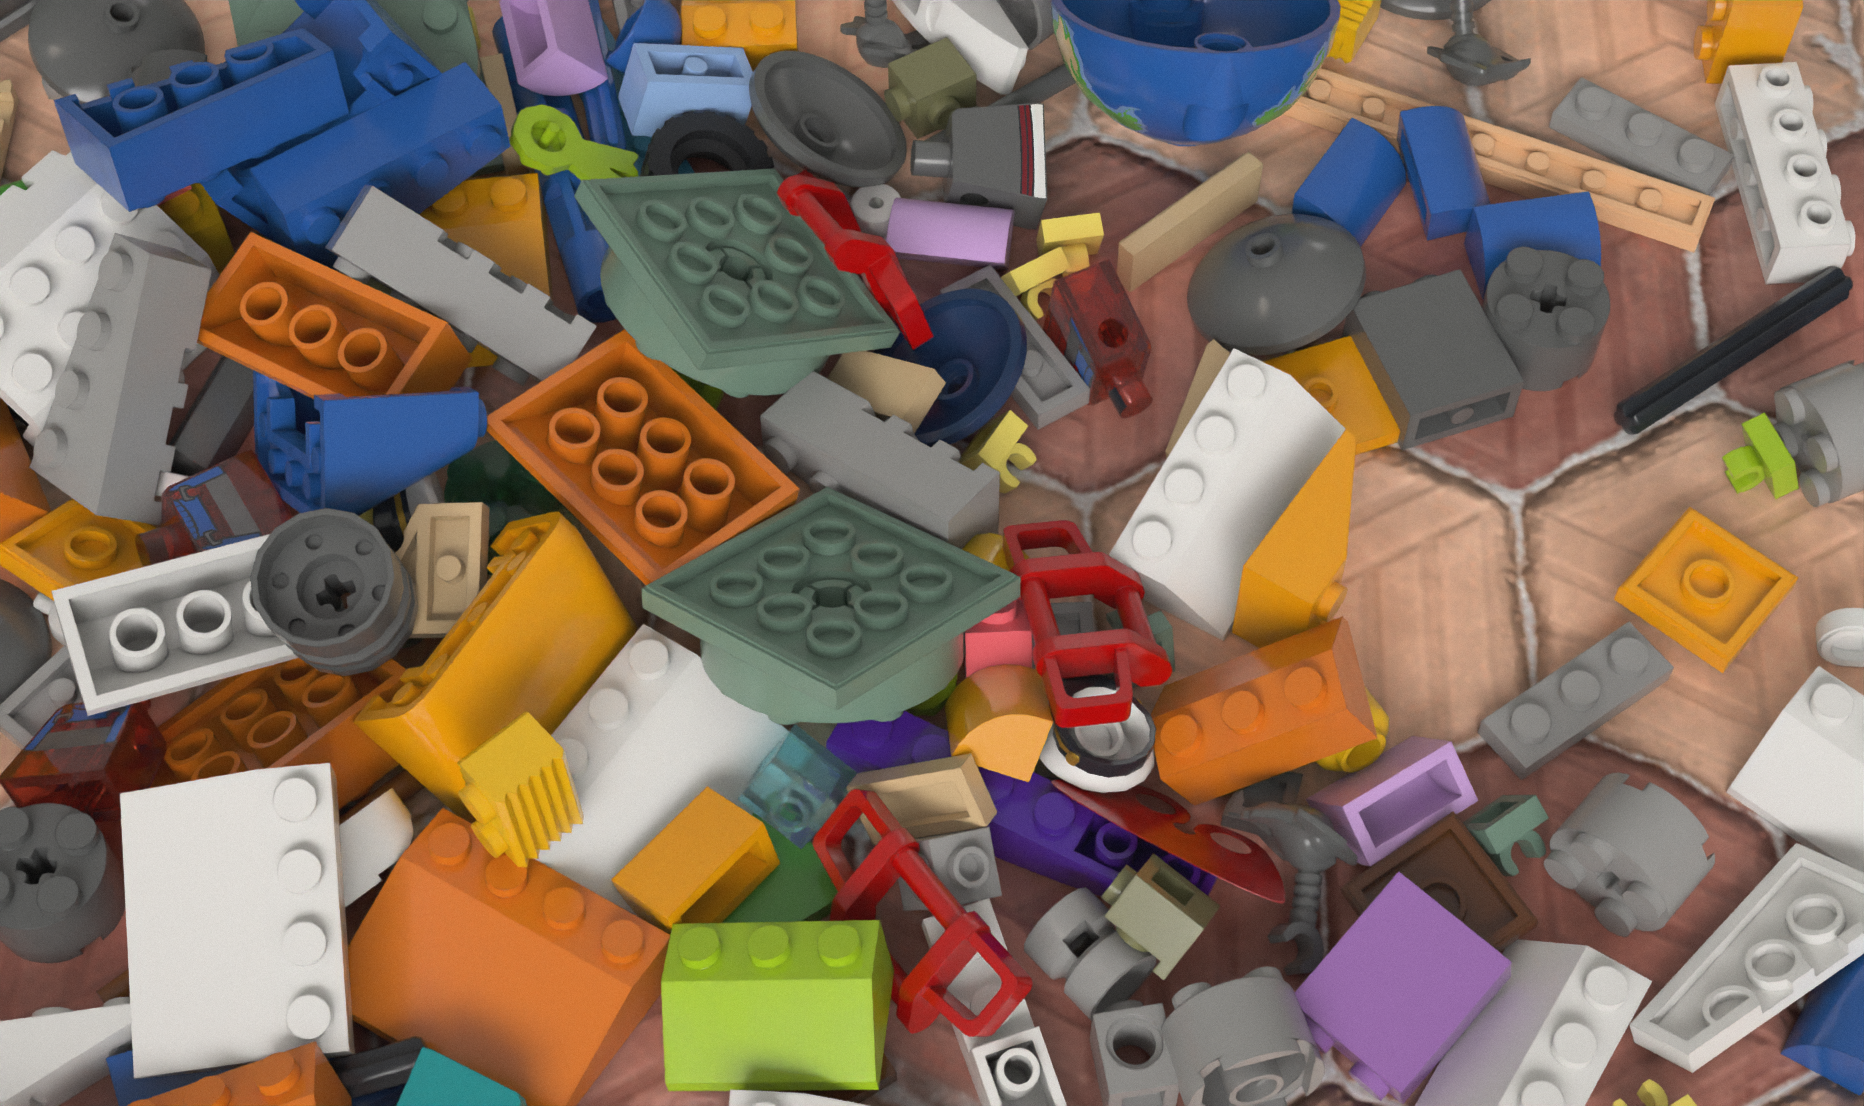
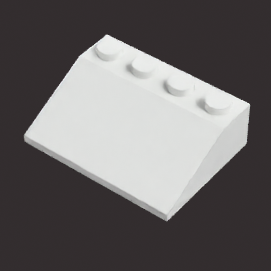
M643 624L551 735L565 751L584 819L583 824H573L572 833H562L561 841H551L550 850H540L539 859L536 860L636 915L619 894L611 879L707 786L752 815L768 795L774 792L778 798L810 758L811 750L781 724L771 721L768 715L752 710L723 695L705 672L701 657Z
M322 763L256 769L120 793L134 1079L235 1069L264 1059L274 1053L285 1052L314 1041L317 1042L327 1059L354 1054L337 780L331 764Z

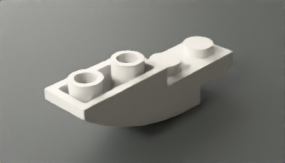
M892 0L911 25L930 44L948 37L977 74L976 80L1001 95H1008L1012 92L1018 74L1025 65L1029 48L997 0Z
M987 898L963 906L967 912H977L990 927L991 934L1007 950L990 899ZM934 916L923 919L922 928L930 949L945 932V929ZM977 952L947 987V990L978 1016L1000 990L1002 982L999 975ZM1025 998L992 1036L969 1037L952 1024L982 1106H1067L1039 1026L1034 1027Z

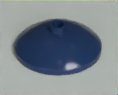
M959 289L940 294L921 303L920 307L934 337L915 350H912L900 331L891 348L875 349L873 352L933 368L946 382L914 433L920 442L929 447H932L939 440L949 445L954 444L981 429L1003 408L1021 376L1027 355L1025 326L1018 313L1004 298L987 290Z

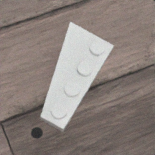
M1796 843L1629 1024L1634 1043L1693 1073L1864 954V872Z

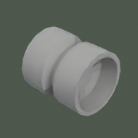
M1084 887L1066 895L1038 921L1024 943V952L1049 978L1053 980L1065 978L1064 993L1092 1020V1014L1102 1013L1103 1009L1107 1006L1128 1000L1152 972L1156 964V957L1150 952H1141L1128 945L1119 936L1117 931L1114 930V924L1104 917L1109 909L1088 888Z

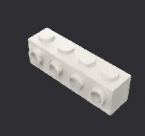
M1797 62L1729 65L1719 90L1715 107L1728 152L1734 154L1731 164L1765 284L1805 283L1828 268H1842L1846 257L1853 254L1855 230L1852 222L1844 218L1840 204V181L1836 174H1831L1826 159V135L1822 129H1817L1812 113L1813 93L1809 85L1803 84Z

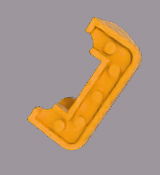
M554 511L508 522L490 545L500 555L494 557L486 567L493 574L423 666L406 669L399 678L405 685L396 692L391 702L386 703L379 695L373 696L353 721L356 726L450 810L470 823H474L476 819L466 808L458 794L466 785L457 762L525 711L529 712L552 735L638 629L636 622L582 535L560 512Z

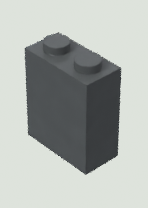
M1460 269L1438 276L1426 275L1411 284L1384 292H1368L1359 298L1355 307L1347 315L1342 338L1352 337L1400 429L1397 443L1401 450L1514 416L1524 380Z

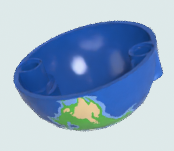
M1050 0L1053 30L1065 67L1085 97L1114 121L1130 130L1157 141L1188 147L1213 144L1248 134L1288 111L1315 80L1332 48L1340 17V4L1338 0Z

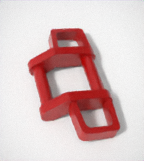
M803 170L797 175L785 179L777 191V195L784 208L790 215L802 218L825 245L824 249L830 261L838 270L858 274L886 314L893 319L912 350L933 338L932 331L914 292L910 288L893 248L883 237L861 232L846 196L836 184L817 179L807 170Z
M1058 520L1005 527L1003 529L1002 547L1009 572L1021 577L1020 597L1018 599L1023 602L1036 644L1032 651V657L1037 673L1043 678L1055 724L1061 728H1071L1126 721L1131 715L1132 682L1140 687L1156 686L1166 682L1172 674V666L1167 652L1156 643L1142 604L1145 591L1139 574L1103 552H1092L1080 530L1072 521ZM1061 547L1069 555L1025 559L1022 550ZM1093 595L1095 599L1113 609H1117L1123 629L1061 635L1049 599ZM1114 673L1116 693L1108 695L1073 698L1066 694L1062 678Z
M861 789L851 790L813 839L814 850L838 891L832 900L830 921L875 920L876 905L901 876L945 929V932L909 975L889 952L894 968L891 999L897 1005L896 1017L911 1034L918 1033L929 1027L941 1013L962 1033L969 1037L992 1036L1031 991L1033 985L1032 978L991 934L990 927L975 911L967 912L918 854L920 845L906 828L900 825L877 793ZM864 813L882 839L854 872L842 851L841 842L845 834L861 814ZM977 952L994 969L1002 982L1000 990L978 1016L947 990V987Z

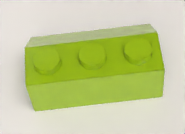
M880 920L672 924L661 978L665 1084L668 1091H730V1089L752 1091L879 1090L894 977V968Z

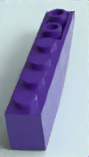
M906 711L899 718L887 722L865 720L837 723L826 741L827 778L846 787L857 773L951 757L948 731ZM978 767L997 810L996 815L987 826L990 828L995 857L1077 889L1086 887L1093 894L1102 897L1126 865L1139 872L1154 853L1207 896L1211 893L1218 877L1168 853L1096 814L1058 790L1051 783V780L1033 772L1030 781L1026 782Z

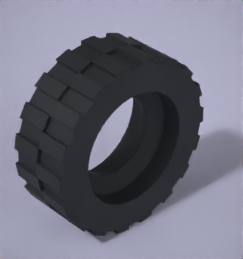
M691 111L683 113L681 117L676 119L672 117L665 121L664 127L661 129L657 128L648 145L640 176L678 174V169L682 162L693 157L716 161L730 171L773 169L774 163L772 157L768 156V147L764 141L759 140L754 135L755 131L747 125L739 124L735 118L728 115L723 117L715 115V112L704 111V113H694Z

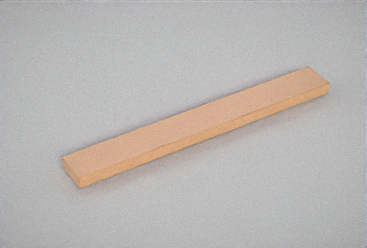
M1320 68L1309 89L1282 115L1338 134L1341 133L1350 119L1354 118L1379 132L1391 143L1397 153L1401 155L1397 142L1400 112L1435 105ZM1463 115L1484 183L1532 199L1589 191L1598 221L1695 253L1715 197Z

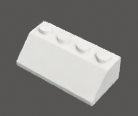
M1234 348L1109 556L1132 568L1139 574L1145 591L1143 600L1224 641L1234 623L1243 565L1346 428L1291 375Z
M270 534L53 590L52 595L59 623L87 715H94L298 658L267 627L253 603L250 576L257 551ZM341 596L339 597L341 601V607L337 610V612L345 610Z
M1818 666L1782 710L1726 793L1803 846L1864 872V695Z
M1516 940L1506 947L1502 954L1512 962L1510 979L1441 1059L1415 1106H1585L1652 981L1587 945Z

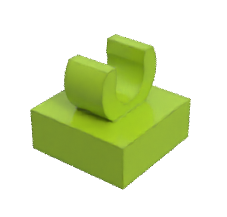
M1765 412L1742 423L1745 446L1734 449L1722 457L1728 469L1725 471V474L1736 493L1748 491L1763 480L1775 499L1799 489L1795 461Z

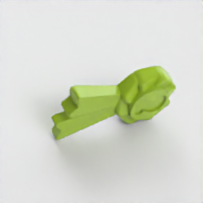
M541 104L526 107L519 112L513 123L509 141L510 145L520 156L521 164L540 170L546 176L569 170L580 180L638 177V171L634 166L638 159V154L583 139L574 121L568 115L551 106Z

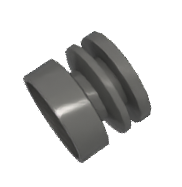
M330 508L299 513L276 527L257 551L250 576L254 606L267 627L298 658L316 670L341 676L373 671L396 656L411 636L418 612L415 582L378 529L355 513ZM345 593H350L347 597L348 608L337 612L341 607L339 597Z

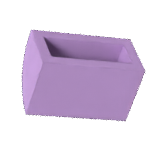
M588 0L499 1L519 85L543 95L568 96L588 91L608 79Z
M895 198L890 213L886 242L893 248L898 259L984 268L991 265L993 269L1008 270L1015 211L1012 209Z
M1418 736L1409 737L1382 753L1371 765L1360 771L1347 774L1306 799L1309 806L1320 810L1332 821L1335 831L1347 840V846L1358 856L1357 863L1369 867L1403 846L1452 811L1458 814L1479 801L1452 742Z

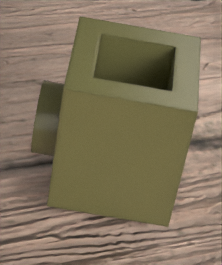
M948 37L888 63L889 89L884 92L885 102L897 122L904 121L915 137L919 139L934 131L946 129L952 111L976 106L977 74Z

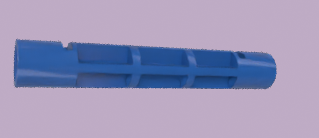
M501 16L494 24L492 34L498 54H503L517 115L526 107L541 104L551 106L568 115L574 121L582 138L585 139L571 95H543L518 84L503 16ZM534 169V172L538 173L543 201L578 314L593 323H604L617 319L605 302L600 278L601 263L609 245L574 197L581 180L569 170L546 176L540 170Z

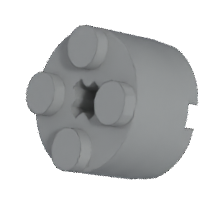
M1855 360L1838 364L1786 385L1774 394L1777 423L1773 427L1801 472L1799 481L1802 492L1807 501L1814 507L1826 503H1834L1864 490V362L1855 366Z
M1611 773L1604 776L1552 835L1550 840L1551 853L1544 860V868L1554 881L1563 887L1574 889L1583 899L1593 905L1596 918L1607 930L1618 936L1628 937L1634 929L1657 931L1663 928L1713 868L1715 853L1706 857L1702 845L1709 836L1697 817L1677 798L1651 782L1641 791L1623 784L1630 775Z
M1260 967L1247 973L1243 978L1224 982L1213 987L1204 982L1194 983L1182 988L1173 996L1172 1004L1175 1010L1166 1019L1161 1030L1179 1082L1178 1088L1185 1106H1288L1285 1100L1287 1095L1302 1086L1307 1097L1321 1083L1325 1074L1324 1062L1293 988L1283 980L1280 970L1276 967Z

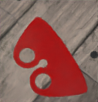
M1062 779L1051 781L1058 790L1071 799L1168 853L1255 895L1281 904L1285 902L1286 893L1279 871L1262 847L1249 838L1218 825L1198 824L1193 828L1196 833L1193 835L1178 830L1173 824H1186L1190 821L1191 815L1187 809L1170 797L1140 785H1136L1126 791L1102 793L1081 789ZM1136 794H1147L1157 797L1170 804L1174 808L1175 813L1164 814L1154 811L1141 804L1135 796ZM1211 833H1223L1237 838L1245 843L1251 852L1244 854L1231 851L1215 842L1211 837Z

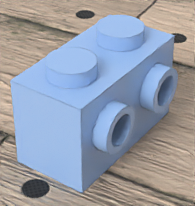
M634 43L618 98L631 134L634 136L652 137L657 128L661 129L664 127L665 121L672 117L676 119L681 117L683 113L691 111L694 113L710 111L715 112V115L723 117L728 115L735 118L739 124L745 126L752 107L749 96V81L753 71L743 48Z

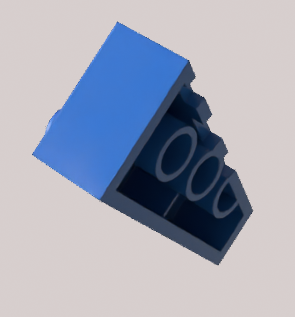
M300 28L225 51L224 56L226 62L215 65L210 62H193V60L169 66L171 75L165 80L135 87L131 77L107 84L110 96L80 104L77 95L73 94L56 99L54 103L75 164L125 209L131 212L138 208L155 206L171 193L194 183L210 181L216 178L222 170L249 158L266 156L276 146L302 134L319 132L326 128L329 122L349 114L334 51L306 29Z
M464 62L251 168L250 172L274 243L338 271L332 266L339 256L325 247L365 185L374 186L415 213L420 214L511 146L502 105L469 65Z

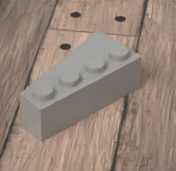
M371 185L363 187L325 247L339 256L332 267L366 285L372 277L392 290L390 296L448 322L469 353L473 352L477 344L497 356L492 367L524 386L529 377L541 382L575 361L596 328V325L578 314L574 316L561 311L553 305L554 302L550 299V296L512 275L511 277L505 275L500 271L502 268L494 261L462 242H454L447 237L448 233Z
M118 233L114 234L108 253L100 263L95 289L87 311L78 323L75 344L65 371L57 381L55 398L43 431L35 441L34 456L29 468L95 515L160 525L164 503L154 501L160 470L171 472L176 447L165 445L173 408L184 409L188 384H185L184 372L181 366L184 353H189L196 349L212 269L178 249Z
M814 371L790 388L760 416L763 440L762 449L765 456L780 471L784 473L791 471L806 482L813 494L829 487L960 549L977 534H998L999 471L984 463L974 471L957 462L961 458L958 449L941 440L932 447L927 446L917 439L910 423L894 414L883 422L875 417V412L869 401Z

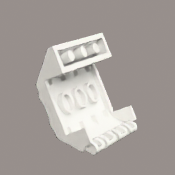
M52 150L21 177L23 183L28 188L27 190L12 185L0 195V398L29 424L22 437L33 447L38 435L45 426L55 398L57 381L65 371L77 338L78 323L87 311L98 280L100 263L108 253L115 233L178 249L212 269L208 291L219 277V273L209 255L157 205L148 208H138L129 212L75 164L71 151L65 156ZM197 343L195 351L184 353L182 370H185L207 347Z

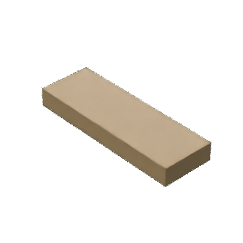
M1250 152L1241 155L1119 242L1116 281L1129 292H1132L1258 201L1263 163Z

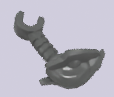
M865 0V17L855 16L853 22L844 23L840 26L841 33L856 36V44L861 57L867 64L875 67L888 68V63L930 45L917 30L904 34L894 21L887 19L886 0Z
M1452 0L1450 2V10L1453 11V13H1450L1451 21H1453V24H1451L1452 32H1455V35L1444 45V49L1433 46L1427 47V54L1446 63V67L1453 78L1467 86H1483L1502 80L1506 81L1526 69L1531 62V58L1522 60L1514 58L1504 51L1493 47L1484 37L1473 32L1475 22L1472 21L1474 11H1471V8H1473V1Z
M1275 801L1263 802L1255 807L1245 809L1241 813L1240 819L1252 821L1251 828L1264 843L1282 860L1288 861L1293 867L1298 869L1294 881L1297 885L1294 886L1293 891L1295 895L1292 898L1291 906L1293 909L1290 910L1288 923L1278 924L1271 929L1267 937L1271 944L1287 942L1291 939H1294L1296 942L1298 954L1293 962L1288 963L1283 968L1286 975L1311 973L1323 960L1324 954L1323 940L1315 928L1318 917L1316 912L1319 911L1320 906L1318 899L1321 898V888L1319 886L1322 885L1323 877L1320 873L1332 867L1336 863V858L1354 866L1357 864L1358 856L1347 846V840L1335 831L1332 821L1320 810L1302 804L1277 803Z

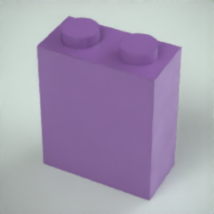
M1398 872L1296 990L1295 995L1318 1050L1326 1054L1334 1046L1354 1063L1348 1073L1361 1087L1380 1101L1389 1093L1403 1105L1510 979L1512 962L1403 874Z

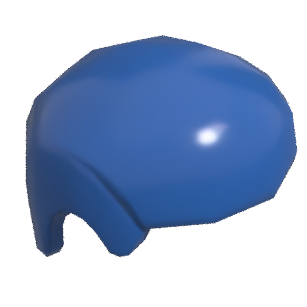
M644 0L643 6L626 20L616 39L614 51H608L606 54V62L617 71L625 74L634 43L681 45L682 23L677 9L667 0Z

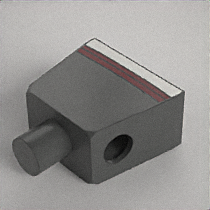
M1044 103L960 108L952 111L943 142L913 140L910 159L911 175L943 178L944 203L1012 209L1015 211L1013 226L1036 230L1047 202Z

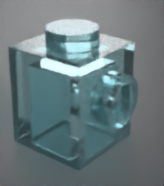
M794 724L757 766L738 800L802 849L848 793L846 787L857 775V772Z

